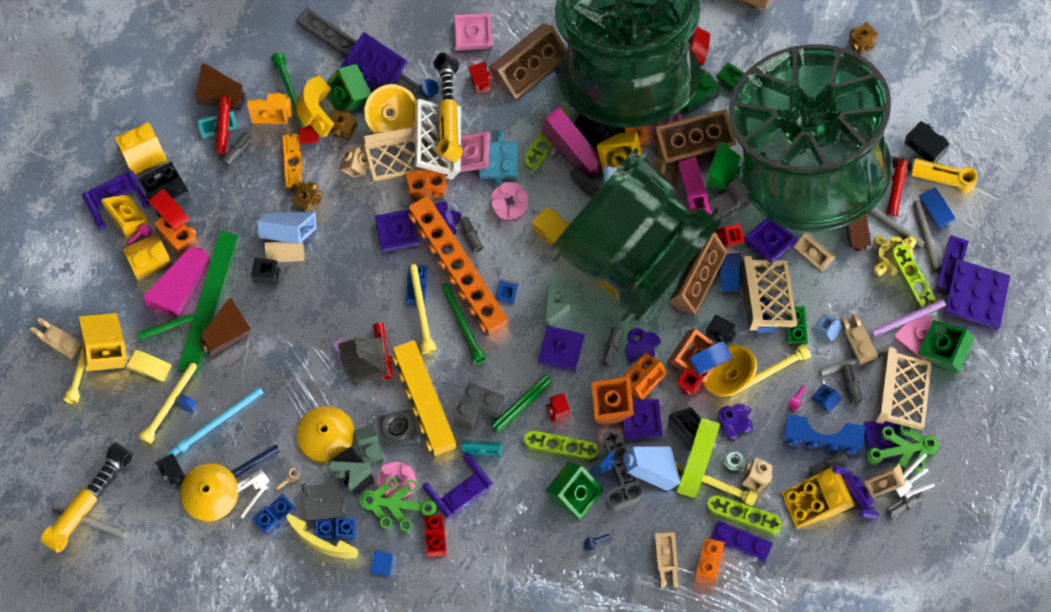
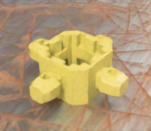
M877 235L873 239V243L879 250L877 264L873 272L877 276H882L886 271L890 275H898L899 272L894 263L891 264V261L884 257V254L890 248L892 249L894 246L901 244L907 246L913 256L912 248L916 244V239L913 236H908L904 240L900 237H891L886 242L887 239ZM904 260L903 262H901V265L903 263L908 262V260ZM907 265L905 267V273L908 276H911L913 274V268Z

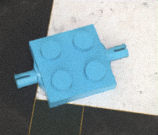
M499 130L496 132V141L490 142L489 168L480 169V179L495 181L494 190L504 180L518 179L519 143L518 141H504V131L502 130L501 133Z

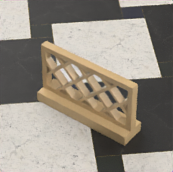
M427 125L422 126L426 132L430 130ZM415 127L367 135L362 138L360 144L365 152L372 182L404 177L406 173L425 169L421 167L414 169L409 166L412 158L415 159V151L412 153L404 148L406 143L411 142L415 145ZM432 131L428 133L434 142L437 141V137ZM389 146H395L399 149L396 157L386 151ZM433 148L431 150L428 149L433 157L436 158L438 156L436 152H433ZM370 149H377L382 153L378 160L371 156ZM401 151L411 157L407 164L397 158ZM383 154L393 160L389 167L380 162ZM427 157L425 160L421 159V161L426 162L428 160ZM437 159L438 164L445 167L442 159ZM394 162L404 167L402 172H396L391 169ZM376 165L387 170L384 175L376 176Z
M744 256L741 263V276L749 330H757L758 327H796L797 319L787 261L775 260L771 264L767 260H752L751 256ZM755 267H762L766 271L761 275L755 270ZM783 267V273L778 274L773 268ZM768 273L776 278L773 282L765 278ZM760 280L768 285L765 290L757 285ZM778 281L786 285L783 291L775 285ZM771 288L779 294L775 298L767 293ZM763 296L770 301L767 306L760 302V298ZM783 297L788 301V304L784 306L777 300ZM773 304L781 309L778 314L769 309ZM766 312L770 316H772L773 319L763 320L762 315ZM785 312L791 317V320H784L780 316Z
M889 347L883 357L875 422L883 424L884 421L923 430L932 362L896 353L897 349ZM897 360L905 362L908 367L902 370L897 364ZM917 365L926 367L923 374L917 371L915 368ZM911 370L916 377L910 380L905 372ZM899 375L906 382L901 386L895 380ZM918 380L924 386L920 391L913 384ZM907 386L914 392L909 397L903 390ZM899 392L904 400L897 402L893 394ZM916 396L922 402V405L918 407L911 400ZM906 402L912 408L908 413L901 407ZM897 408L902 416H891V410ZM916 413L920 418V423L912 421L909 416Z

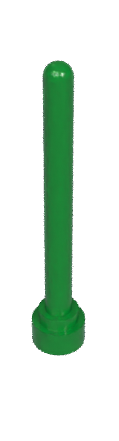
M283 52L275 53L271 56L273 66L279 69L288 96L291 98V104L299 126L304 128L305 126L301 122L296 110L297 96L286 69V56Z
M444 283L442 289L471 348V360L473 364H480L487 359V355L484 350L478 347L449 284Z

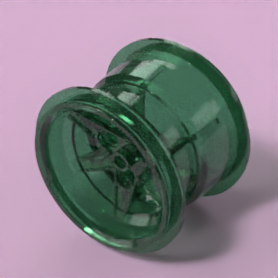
M557 0L555 4L556 26L563 39L568 43V51L561 60L558 72L559 87L565 100L583 116L595 122L619 128H636L652 125L682 110L692 100L700 83V65L695 53L689 47L688 40L695 32L699 23V0Z
M634 148L549 248L552 251L555 249L559 251L552 262L555 263L562 256L591 280L597 282L605 280L619 292V306L625 310L620 318L622 321H625L631 314H633L632 319L635 322L638 321L679 276L722 222L719 218L713 219L719 211L717 206L710 212H707L703 207L689 209L675 197L677 192L674 185L645 159L651 151L649 148L646 149L641 157L637 154L639 150Z

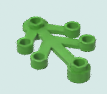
M901 425L899 433L917 442L911 444L894 434V430L891 427H885L881 431L882 438L890 440L899 447L885 450L872 448L866 454V461L870 465H878L883 458L903 454L899 463H897L900 464L903 474L913 452L921 451L918 458L923 453L926 454V457L919 463L920 468L915 467L913 469L914 472L918 473L924 468V461L928 454H933L938 450L939 443L932 435L922 436L913 431L912 427ZM903 427H906L908 429V432H905L903 430ZM885 431H888L890 433V436H887L885 434ZM873 453H876L878 458L874 457Z
M390 477L376 491L367 490L360 497L362 507L367 510H373L380 519V524L383 528L391 527L393 520L385 515L379 505L389 508L399 521L400 528L403 531L410 530L412 522L406 519L399 508L421 511L426 516L433 515L437 510L436 503L432 500H426L423 503L400 500L409 492L417 489L418 485L415 480H408L405 486L390 498H381L389 489H394L398 485L397 479ZM393 479L395 481L394 487L389 486V480ZM409 482H413L415 484L414 489L411 490L408 488ZM368 496H371L373 498V502L371 504H368L366 502V498ZM426 504L431 505L432 510L430 512L425 510ZM384 519L390 520L389 526L383 524ZM404 521L409 522L410 526L408 529L403 527Z

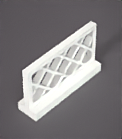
M417 99L415 108V166L443 173L445 178L452 180L461 172V157L454 163L439 155L433 158L428 149L432 147L436 152V144L440 141L439 131L436 129L439 127L438 104ZM421 106L426 107L430 114L426 116L421 110ZM457 106L458 143L461 146V107ZM430 116H433L436 119V121L438 122L437 125L434 126L433 123L429 120ZM423 121L430 128L427 132L421 126ZM431 131L438 138L435 142L428 135ZM423 137L430 144L427 148L421 142ZM424 153L430 162L421 161V154ZM441 158L445 163V167H441L436 160Z

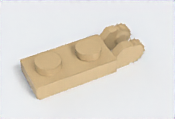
M852 314V320L856 327L851 329L846 317H842L841 323L845 330V336L859 365L878 359V354L864 325L861 324L858 314Z
M38 317L36 322L47 330L43 334L38 329L31 327L29 331L44 344L66 358L73 360L82 348V343L53 324L50 325L47 321Z
M675 532L655 533L658 573H660L661 588H666L665 573L672 572L673 587H678Z

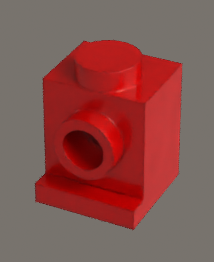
M486 61L469 66V76L476 94L490 91L492 78L487 70Z
M741 224L713 230L724 247L745 242Z
M686 367L676 385H678L683 394L695 397L703 385V377Z
M565 393L549 397L550 404H546L551 423L569 419L570 408Z

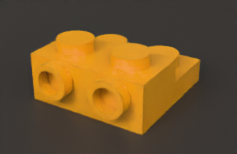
M278 92L267 94V101L262 99L248 100L251 123L289 124V117L293 115V107L291 106V98H287L286 94Z

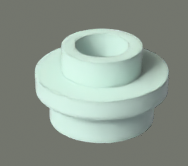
M733 451L725 456L724 463L729 470L737 471L743 467L744 458L739 452ZM735 459L738 463L732 464L730 461Z

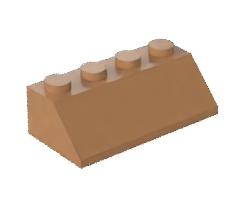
M542 23L492 63L488 69L496 82L516 100L566 60L570 53L554 26Z
M727 109L657 126L651 131L656 149L665 164L716 151L720 142L725 143L728 147L737 145Z
M714 231L708 232L701 238L683 275L679 279L675 291L671 295L670 302L676 311L692 315L697 314L728 253Z

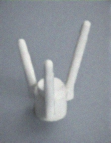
M925 453L902 474L904 486L895 489L900 498L903 496L909 498L913 494L935 486L932 483L911 490L913 488L911 483L926 473V468L909 480L906 478L926 457Z
M262 470L253 473L238 483L236 492L245 489L249 485L255 490L260 489L240 515L241 518H244L261 494L268 489L266 484L270 481Z

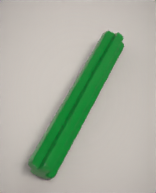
M544 375L492 423V428L496 432H500L552 384V380L547 375Z

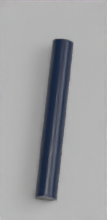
M274 445L230 472L236 478L276 454L280 449L277 445Z

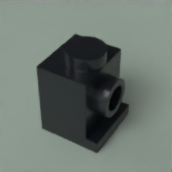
M255 257L251 273L252 280L256 283L259 281L275 284L276 279H280L281 268L277 260Z
M715 314L706 329L705 336L709 338L711 335L717 342L732 343L737 334L735 332L736 325Z
M173 453L156 461V465L165 482L169 480L172 487L178 486L183 482L182 480L185 478L184 473Z

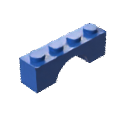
M787 415L783 443H787V445L792 447L801 445L807 446V448L812 450L822 448L829 452L843 451L849 455H857L862 453L866 426L846 423L839 432L832 435H824L816 432L810 426L807 417Z

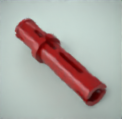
M219 97L215 153H227V138L230 137V133H228L230 97Z
M896 159L894 175L891 177L893 182L886 213L888 216L898 217L903 184L906 182L907 160Z
M379 322L373 324L378 356L376 362L379 364L381 379L389 380L393 378L390 364L392 358L388 351L385 324ZM380 336L382 339L383 348L381 347ZM383 355H384V358H385V364H386V366H384Z

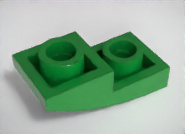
M795 306L797 326L787 327L788 344H808L805 306ZM786 314V320H791V317Z

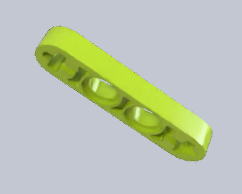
M561 108L569 118V112L565 108ZM541 132L524 157V165L531 171L537 170L541 166L553 145ZM539 143H545L547 144V148L545 150H539L537 148V145ZM536 153V163L533 162L532 164H530L529 159L532 160L535 157Z
M901 244L894 246L890 251V257L918 309L923 308L927 301H930V304L937 302L907 246ZM902 250L903 254L898 257L896 254ZM904 260H908V262L903 263V264L901 265L900 262H903ZM907 265L913 268V274L911 276H908L905 273V267ZM916 282H919L922 285V291L920 293L914 290V284ZM926 293L927 296H923V298H919V296L924 295V294Z
M529 431L524 437L526 448L532 451L588 462L595 461L599 456V448L593 442L538 431ZM532 437H536V441L539 442H534V444H530V439H532ZM542 438H545L543 441V447H541ZM549 440H555L558 445L556 448L550 449L546 444ZM568 444H575L577 449L575 452L570 453L566 450V446ZM580 446H583L582 450H585L582 451V454H579ZM589 448H593V452H595L591 456L586 452L589 451Z
M717 495L712 496L708 500V511L715 516L768 534H777L781 529L782 521L777 515ZM716 501H718V502H719V506H721V507H718L717 509H713V505H712V504H715ZM725 504H728L726 513H723ZM732 507H737L741 513L739 516H732L729 510ZM750 514H757L760 518L759 521L756 523L750 522L748 519ZM763 517H766L764 526H762ZM772 520L776 521L775 525H777L774 526L773 529L770 528V524H768L771 523Z

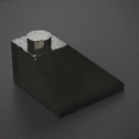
M354 338L338 344L341 363L353 385L388 375L383 338Z

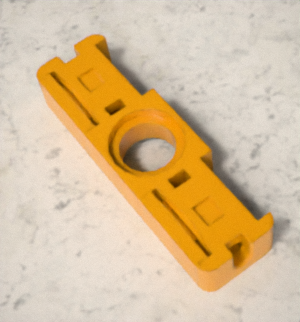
M289 134L283 136L287 191H294L296 186L302 182L299 134H293V137H289ZM290 159H297L298 164L290 166L288 161Z

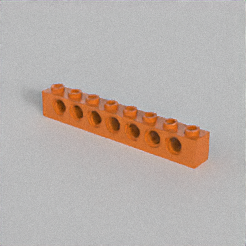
M427 195L410 205L408 214L410 221L418 225V233L421 238H426L429 242L427 246L433 255L436 253L439 260L437 262L442 270H447L449 274L447 277L452 285L456 284L459 289L457 291L462 301H467L469 305L467 308L473 317L476 315L479 320L477 324L481 331H486L488 336L508 325L507 316L430 197ZM425 217L432 219L429 223H424L422 220ZM436 232L442 234L440 238L432 237ZM444 248H450L452 250L448 254H444L442 252ZM459 263L462 266L459 269H453L452 265ZM470 279L472 282L464 285L462 280ZM474 294L482 296L480 300H473L471 297ZM490 310L492 313L489 316H484L482 311Z

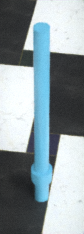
M258 387L191 436L177 442L176 446L165 453L164 456L166 457L172 453L174 456L180 452L184 453L191 444L262 395V389Z

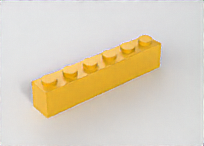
M546 207L532 221V230L618 299L632 284V273L627 268L619 266L614 257L603 253V249L599 245L592 244L584 233L576 231L572 223L569 221L565 222L560 218L561 216L556 210Z
M415 340L394 347V355H391L394 365L400 368L398 375L401 383L405 382L407 389H405L408 400L412 399L414 406H411L414 416H419L421 423H418L420 431L427 436L428 440H425L428 451H432L435 457L456 449L455 439Z

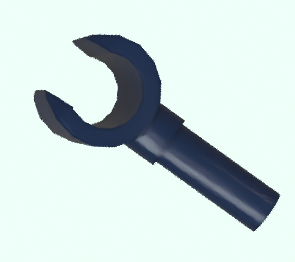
M610 534L595 538L587 537L584 541L585 551L596 549L595 543L609 539Z

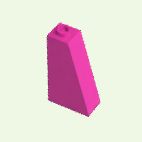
M558 107L545 119L540 132L588 178L591 175L596 176L602 170L599 154L562 109Z
M696 156L678 160V167L693 222L712 218Z
M189 247L144 295L145 305L175 318H180L209 263L207 252L201 248Z

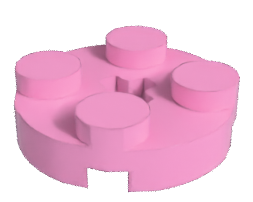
M502 183L493 191L490 199L494 214L505 221L520 218L528 207L527 192L516 183ZM511 197L515 204L507 206V202L504 199Z
M392 462L382 466L377 476V487L380 488L390 477H398L399 480H402V483H398L396 488L389 489L383 494L385 498H390L403 488L408 480L416 481V477L409 465L402 462ZM393 479L388 482L390 487H394V483L391 482ZM409 482L408 488L411 490L414 489L415 484L413 482ZM409 492L407 495H405V496H404L403 498H401L400 500H405L406 497H408V496H409L410 494H412L413 492Z

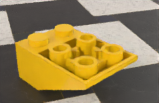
M117 313L78 316L85 370L124 368L127 359Z
M833 467L781 492L796 528L831 517L855 506L849 488L843 479L844 476L833 473Z

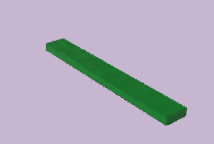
M224 231L219 233L194 314V321H192L179 362L178 371L185 372L191 363H195L197 368L193 374L197 375L204 354L199 345L201 334L216 315L239 240L238 234Z

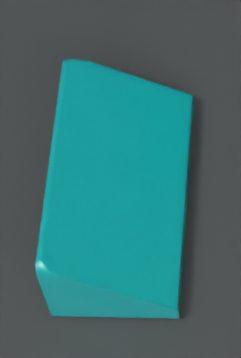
M230 110L228 131L238 129L233 110ZM218 114L197 119L202 138L215 135V132H217Z
M463 440L462 453L500 456L502 453V442Z

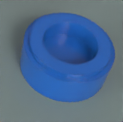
M426 79L420 85V93L425 98L431 99L439 92L437 82L432 79Z
M181 395L176 401L181 409L190 413L197 406L193 399L185 395Z

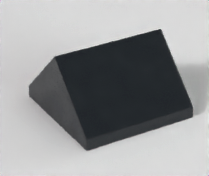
M692 407L671 413L668 418V426L689 451H691L701 419Z

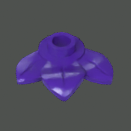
M446 201L437 203L435 207L453 235L457 234L454 226L459 222L462 214L457 211L448 210ZM425 217V223L431 222V218Z
M634 328L628 333L625 354L630 362H633L638 357L641 358L644 353L655 358L654 347L661 344V339L653 332H645L640 328ZM639 336L641 339L636 341L634 337Z
M737 403L733 407H722L718 411V420L723 424L724 434L730 439L735 440L738 432H752L753 424L750 418L747 417L752 409L741 403ZM726 412H728V413L730 414V416H731L730 418H727V417H726V415H725Z

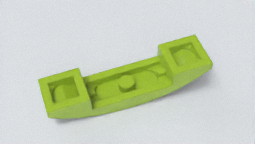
M704 418L700 419L695 439L676 491L677 493L692 498L696 497L713 450L720 423Z

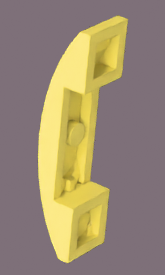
M290 514L286 516L294 533L313 549L338 558L358 557L357 548L341 540L337 546H334L306 532L307 526L304 521Z

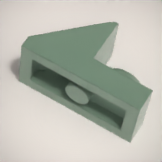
M556 284L548 285L546 327L553 325L570 311V303L559 302L560 291H556Z
M370 425L354 430L363 462L370 463L371 465L383 462L374 426Z
M331 461L330 465L331 474L335 475V477L346 478V476H349L350 491L372 472L370 463Z

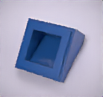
M501 279L496 299L514 303L520 283Z
M825 384L811 397L812 400L827 412H831L841 401L838 392Z
M375 550L370 573L390 577L394 555Z

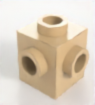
M354 147L345 150L340 170L352 178L365 176L368 163L364 149Z
M755 458L751 463L748 462L743 470L745 476L742 485L760 493L772 480L773 474H771L773 466L758 458Z

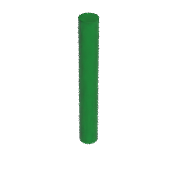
M191 313L138 332V337L141 340L194 321L193 314Z

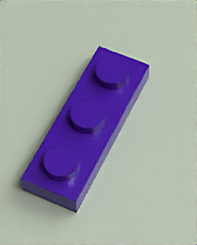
M953 235L949 237L935 288L948 292L954 261L956 259L964 261L969 241Z
M719 520L710 537L712 540L725 542L724 546L762 562H766L773 545L770 541Z

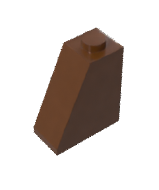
M202 63L195 93L197 105L219 107V97H230V109L241 110L242 103L246 102V92H244L242 85L207 64Z
M864 200L840 202L850 248H855V251L866 250V246L871 245Z
M232 298L226 301L201 334L199 345L204 353H208L209 357L250 336L251 329Z

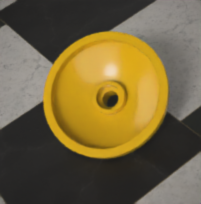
M389 84L375 89L367 98L364 106V119L373 134L415 127L416 98L408 89L400 85ZM387 109H390L392 112L390 116L386 114Z
M741 345L727 346L733 358L716 366L707 381L703 383L711 394L719 397L732 396L750 384L756 373L757 362L754 354L748 348Z
M331 406L317 407L307 412L300 420L296 431L297 443L303 454L311 460L323 463L331 462L332 458L351 447L355 438L354 426L349 416L342 410ZM324 427L328 428L326 432H322L321 429Z
M215 463L199 465L185 476L181 484V503L187 513L197 520L205 522L219 520L229 514L234 508L239 492H236L238 483L234 475L222 465ZM209 486V491L203 492L204 487Z

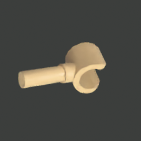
M291 468L288 477L275 488L280 490L290 482H298L300 473L297 476H292L296 472V468Z

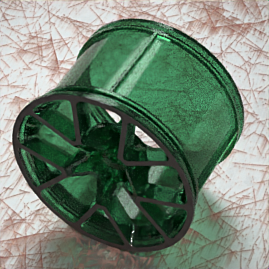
M822 44L794 46L777 51L761 59L749 68L736 84L729 103V120L732 132L743 149V181L752 192L749 193L750 202L770 221L782 227L798 231L821 232L834 230L854 223L867 215L885 195L891 178V158L885 141V129L891 114V96L883 75L870 61L855 52L837 46ZM854 128L868 136L867 140L865 141ZM783 131L786 139L791 144L779 158L773 160L764 151L761 152L760 149L771 137ZM841 131L856 146V150L848 156L846 154L843 155L841 160L829 162L820 147L830 145L831 142L832 145L837 144V136ZM806 149L811 150L819 164L818 166L789 165L796 155L804 154Z

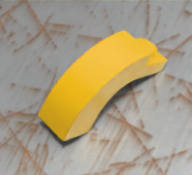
M318 75L306 83L297 98L296 110L304 126L311 125L323 138L328 135L334 123L319 105V102L325 99L331 88Z

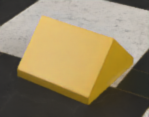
M129 194L103 198L101 200L105 213L126 239L135 234L140 225H147L150 222Z

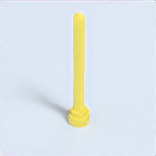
M411 264L410 273L423 341H421L422 345H420L421 354H430L437 351L436 345L430 339L417 265Z
M806 345L798 346L794 354L754 375V378L745 389L797 360L805 361L811 358Z
M83 348L80 351L71 387L65 391L63 401L70 404H78L80 398L78 387L85 366Z
M191 363L150 426L140 432L138 435L139 439L149 445L153 443L156 429L196 370L197 365L195 363Z
M675 462L677 472L683 473L685 466ZM705 474L703 476L702 482L742 498V501L748 506H754L758 492L753 490L743 491Z

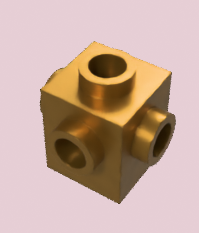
M866 21L860 27L856 26L850 31L848 43L853 51H857L861 55L865 51L869 52L874 48L879 33Z
M336 109L335 113L329 116L334 123L329 133L335 138H343L350 141L358 126L357 119L347 111L341 112Z
M309 181V183L301 182L296 186L291 202L305 211H313L314 207L318 206L321 202L323 192L318 189L319 185L312 181Z

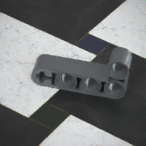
M737 178L728 185L727 192L708 202L712 218L693 222L690 212L680 219L679 224L688 237L693 238L747 207L751 203L752 192L742 178Z
M614 429L604 433L603 446L605 451H612L614 457L617 455L623 456L622 454L627 452L620 433ZM611 438H612L613 441H615V448H614V449H613L612 441H611V440L609 441V439H611ZM614 459L615 463L612 469L619 486L607 492L606 506L611 511H618L641 501L642 486L639 479L633 475L627 479L623 478L621 475L627 472L624 461ZM636 490L639 494L631 496L628 492ZM618 497L620 501L613 503L610 501V498Z

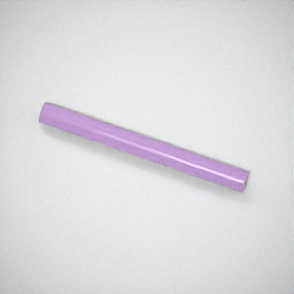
M944 299L874 328L872 332L874 336H878L945 307Z

